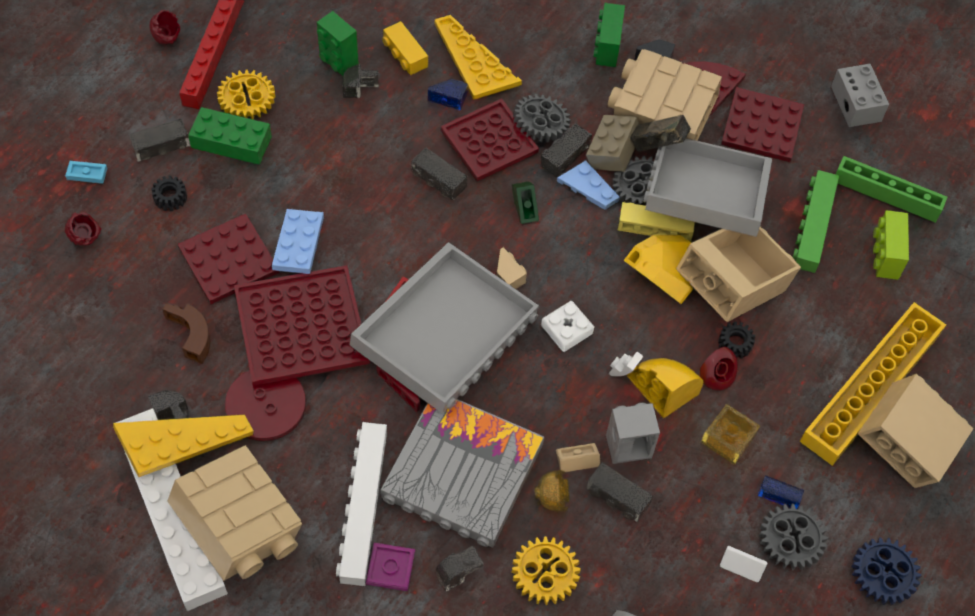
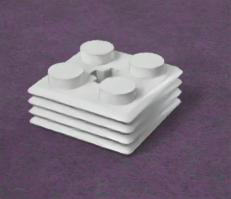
M569 301L542 318L541 323L544 330L563 352L592 335L594 330L592 323L573 301Z

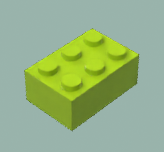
M886 210L883 217L879 218L878 227H875L873 232V238H876L873 253L876 254L873 268L876 269V277L898 280L909 261L908 213Z

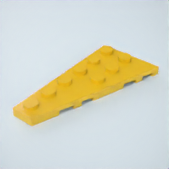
M451 15L435 19V26L473 100L522 85V80L519 77L516 78L508 67L505 68L493 53L483 44H479L472 34L469 35L464 30V27Z
M245 415L113 423V428L138 478L253 435V429Z

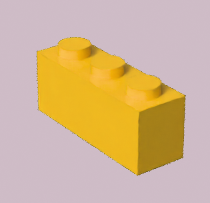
M401 21L383 29L382 41L386 47H389L393 57L400 61L403 70H407L412 75L428 67V55Z

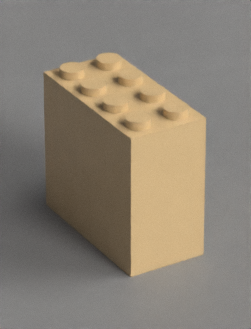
M915 374L892 383L858 434L914 488L937 483L941 480L973 428L922 377Z

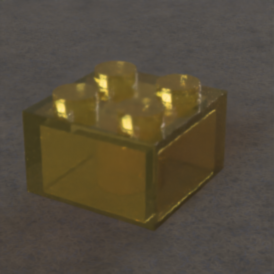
M726 404L705 431L701 443L735 465L756 437L760 425Z

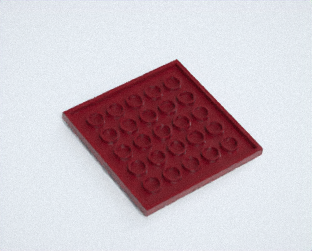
M347 265L312 271L310 274L301 273L234 285L253 386L370 364L368 358L350 346L351 334L361 325V320Z

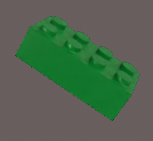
M201 107L188 135L191 148L258 165H260L272 137L269 123Z

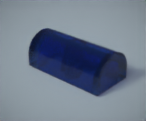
M765 475L758 496L782 505L786 504L787 507H791L794 504L795 508L798 509L804 490Z

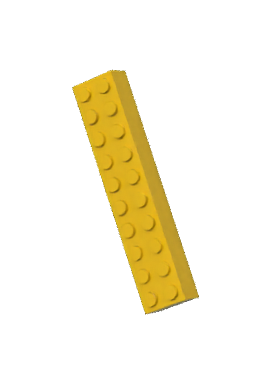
M914 302L807 428L800 442L833 466L857 437L858 432L892 383L904 379L940 336L946 324Z

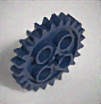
M879 537L877 543L874 539H871L869 544L865 542L862 548L857 550V554L853 557L855 562L851 565L853 569H856L852 576L858 577L855 584H862L860 591L867 590L866 597L868 598L873 595L874 602L881 598L883 605H885L887 600H889L891 605H894L896 600L902 603L904 598L908 600L911 594L916 592L917 589L915 587L919 586L920 582L918 579L922 575L917 573L921 566L914 565L918 559L910 557L913 551L906 552V545L899 547L898 540L892 544L890 538L883 542V539ZM879 554H883L887 560L882 559ZM897 567L902 568L904 573L899 572ZM868 569H872L876 575L870 574ZM886 582L891 583L893 588L888 587Z

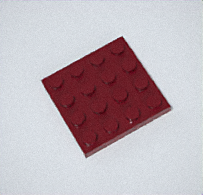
M736 87L721 145L791 162L804 104Z
M499 99L441 126V132L476 181H480L539 153V148L532 138L526 136L527 132L521 133L522 127H516L515 117H513L512 111L503 99Z
M246 213L178 243L180 252L210 304L235 294L234 285L265 280L280 273L279 271L272 270L273 258Z

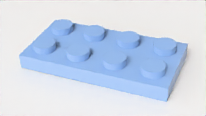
M286 210L272 263V270L310 274L324 219L323 212Z

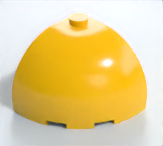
M655 358L641 362L631 373L626 375L650 403H653V407L663 419L699 395L703 386V380L692 369L680 362L666 358Z

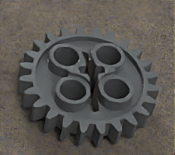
M535 94L534 98L531 95H528V98L523 97L522 101L519 100L518 104H516L513 117H515L514 122L517 123L516 127H522L520 132L526 131L527 137L532 135L533 140L538 137L540 142L543 139L549 142L550 138L553 141H556V138L561 139L562 135L565 136L568 131L571 119H569L570 114L566 113L567 108H562L563 104H556L557 99L551 101L550 96L546 99L543 94L541 98L537 94Z
M645 156L642 157V160H639L638 157L635 158V161L630 159L625 172L618 171L614 173L613 188L616 194L620 196V201L625 200V203L639 205L647 204V202L643 201L654 164L652 157L646 160Z
M784 504L782 510L777 506L774 512L770 510L768 517H764V523L760 526L762 531L759 534V537L764 539L761 540L760 545H766L763 552H770L769 559L775 557L777 559L776 565L783 562L784 569L789 564L792 570L797 565L800 570H803L805 564L810 568L813 564L812 562L817 563L819 557H822L824 554L822 550H825L827 547L824 542L828 539L827 536L823 535L826 529L820 528L823 523L822 521H815L818 516L817 514L812 517L809 515L810 509L804 512L801 505L797 510L794 504L788 509L787 505ZM796 523H801L804 528H799ZM776 526L782 527L784 532L779 531ZM802 542L808 543L810 548L805 547ZM782 545L788 546L790 551L784 550Z

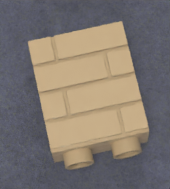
M642 49L636 61L632 59L627 60L622 72V79L627 81L623 89L613 88L609 97L608 107L614 109V115L637 117L642 134L658 140H664L665 134L698 141L719 96L722 76L705 70L702 71V69L685 63L682 64V62Z
M760 227L757 237L721 229L691 243L676 270L687 281H690V284L726 322H729L786 291L801 267L794 261L791 255L786 253L768 235L765 229Z
M246 445L196 469L194 472L175 479L167 502L223 581L237 573L242 579H246L261 569L264 564L262 561L264 558L273 554L277 560H280L293 552L298 546L295 537L302 526L300 518L289 503L287 504L286 499L275 484L272 483V480L260 464L258 465V461Z

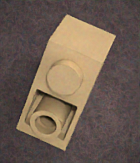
M503 247L500 249L497 277L514 289H517L526 283L527 272L522 265L515 261L513 254L507 252Z

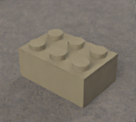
M603 116L586 154L593 169L625 172L642 133L637 117Z

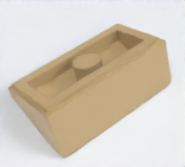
M595 443L556 449L561 472L600 466V454Z

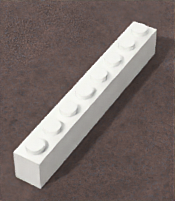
M362 422V429L357 431L359 448H355L354 460H357L356 466H352L351 478L354 479L353 485H349L348 497L351 498V502L346 504L345 517H348L347 524H343L342 536H345V541L340 544L339 556H342V561L337 563L336 576H339L340 584L366 586L387 437V425Z

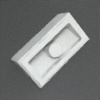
M731 546L727 547L720 563V567L755 582L760 581L767 565L766 561Z

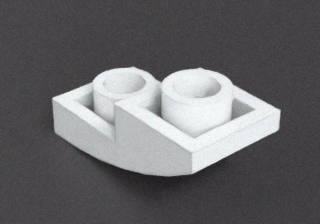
M636 352L633 356L624 354L621 358L616 357L610 365L612 370L609 372V375L624 376L631 373L643 356Z

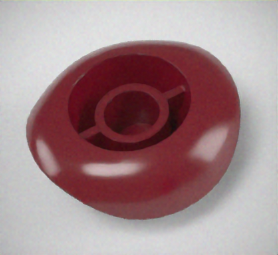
M722 347L715 350L705 360L700 368V377L706 387L722 391L734 383L738 371V361L734 352L728 347Z

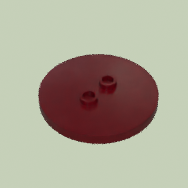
M250 370L240 375L232 383L225 399L227 416L245 415L253 429V435L247 438L257 441L275 440L289 434L302 420L306 408L304 389L297 378L253 386Z

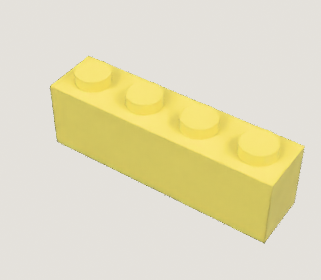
M622 202L618 231L648 236L681 235L691 242L695 222L645 210L646 206Z

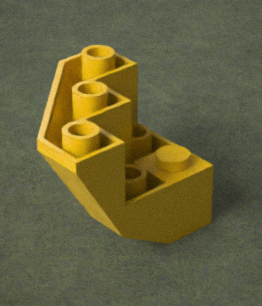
M653 235L635 245L624 259L628 265L680 304L683 303L693 290L690 281H687L676 270L686 250L692 243L681 235Z

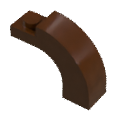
M166 303L162 309L165 319L185 326L190 331V335L182 348L185 358L203 364L209 353L211 343L205 318L195 307L189 304L183 310L178 305Z

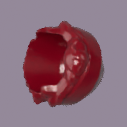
M160 10L151 18L149 24L150 32L158 43L162 45L173 44L178 38L180 25L177 23L178 18L175 14L168 10Z
M74 212L65 224V233L68 239L80 246L92 244L102 230L98 222L86 212L79 214Z

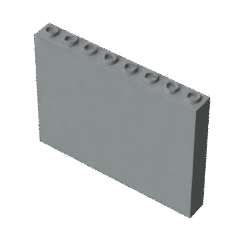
M448 242L351 334L350 346L443 414L447 408L451 409L455 405L459 396L465 395L471 383L475 384L479 380L483 371L489 370L493 363L492 361L495 358L499 359L507 346H512L516 339L515 337L518 334L521 336L529 323H534L538 317L537 310L539 305Z

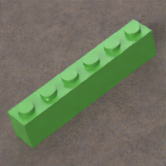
M843 156L836 175H839L838 184L935 223L947 200V196Z
M818 170L816 176L811 177L809 187H812V190L808 191L806 201H809V203L804 206L802 215L805 216V219L801 220L799 230H802V232L798 234L795 243L798 245V249H794L792 255L802 270L815 273L819 265L839 175Z

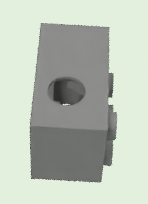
M871 64L838 69L831 88L848 126L854 127L882 122L889 103ZM845 102L849 104L848 112L845 109Z
M638 403L635 406H618L612 409L606 438L613 464L652 458L660 435L653 403Z

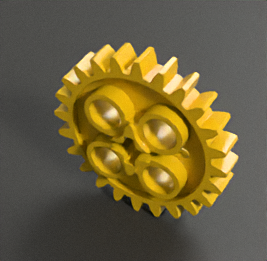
M240 70L238 75L232 73V78L226 76V81H221L222 86H218V104H220L221 110L224 109L227 114L230 113L244 118L250 116L254 120V115L261 117L260 113L266 114V108L271 109V104H274L275 90L272 81L268 80L267 76L262 77L261 72L255 75V70L251 74L248 73V70L245 71V74H242ZM242 84H245L251 106L247 105Z
M537 537L535 544L529 540L528 548L522 545L521 552H516L517 559H513V565L516 567L512 568V573L516 574L513 576V581H519L516 589L523 588L521 595L523 596L528 593L529 601L534 597L537 598V604L543 599L545 605H548L550 599L556 604L558 597L564 601L565 594L571 596V589H576L577 584L575 582H579L580 577L576 574L580 573V568L576 567L579 564V560H573L576 553H568L570 546L563 548V541L555 544L554 537L551 542H548L547 537H544L543 542H540ZM546 553L550 555L551 558L546 560L543 559L540 555ZM549 566H551V567H550V571H549V572H548V571H545V572L543 573V575L541 576V574H542V569H543V570H547V569L549 568ZM532 567L536 572L531 574L526 569ZM563 568L566 573L559 574L556 569ZM537 578H539V580H538L536 583H533V582H532V581L536 580ZM549 582L552 587L544 588L541 583Z

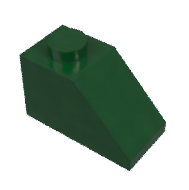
M530 181L511 184L514 204L520 223L539 221L534 184Z

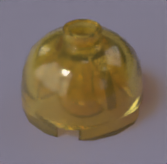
M564 470L547 472L540 478L538 486L535 487L536 499H539L542 506L550 511L560 512L568 510V507H565V501L569 502L570 499L568 479H563L562 474H566Z

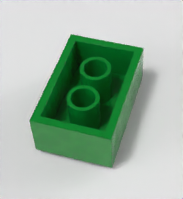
M604 3V10L600 9L599 20L602 21H598L597 33L600 34H596L595 46L598 47L594 48L593 57H596V65L616 67L625 5Z
M333 11L317 21L319 56L321 60L327 62L335 72H339L342 76L346 75L358 66L357 31Z

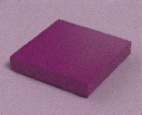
M374 543L366 585L408 591L415 549Z

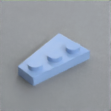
M587 161L582 162L557 178L558 183L562 185L564 183L571 187V190L575 193L583 194L587 200L604 210L619 201L620 197Z

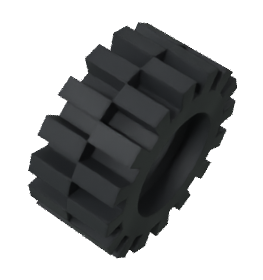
M163 176L162 181L157 179V183L154 182L151 189L155 205H158L159 209L163 207L164 211H167L168 208L170 211H173L174 207L177 210L179 205L183 206L187 200L183 181L181 179L178 180L176 176L174 179L172 176H169V179ZM168 190L176 191V194L170 197L162 195Z
M735 321L732 325L728 323L727 326L723 327L718 344L719 348H730L736 355V358L739 356L742 359L744 355L748 356L749 352H751L755 343V334H753L752 329L748 330L749 326L747 324L744 327L742 326L743 322L737 325V321ZM739 336L743 339L744 343L742 345L733 344L730 341V337Z

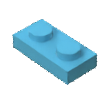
M70 161L65 176L67 180L103 184L107 166L106 164Z

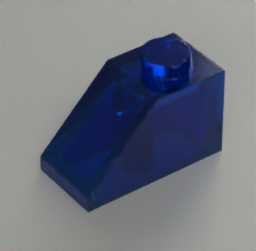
M449 79L428 88V101L461 110L468 95V84L454 79Z

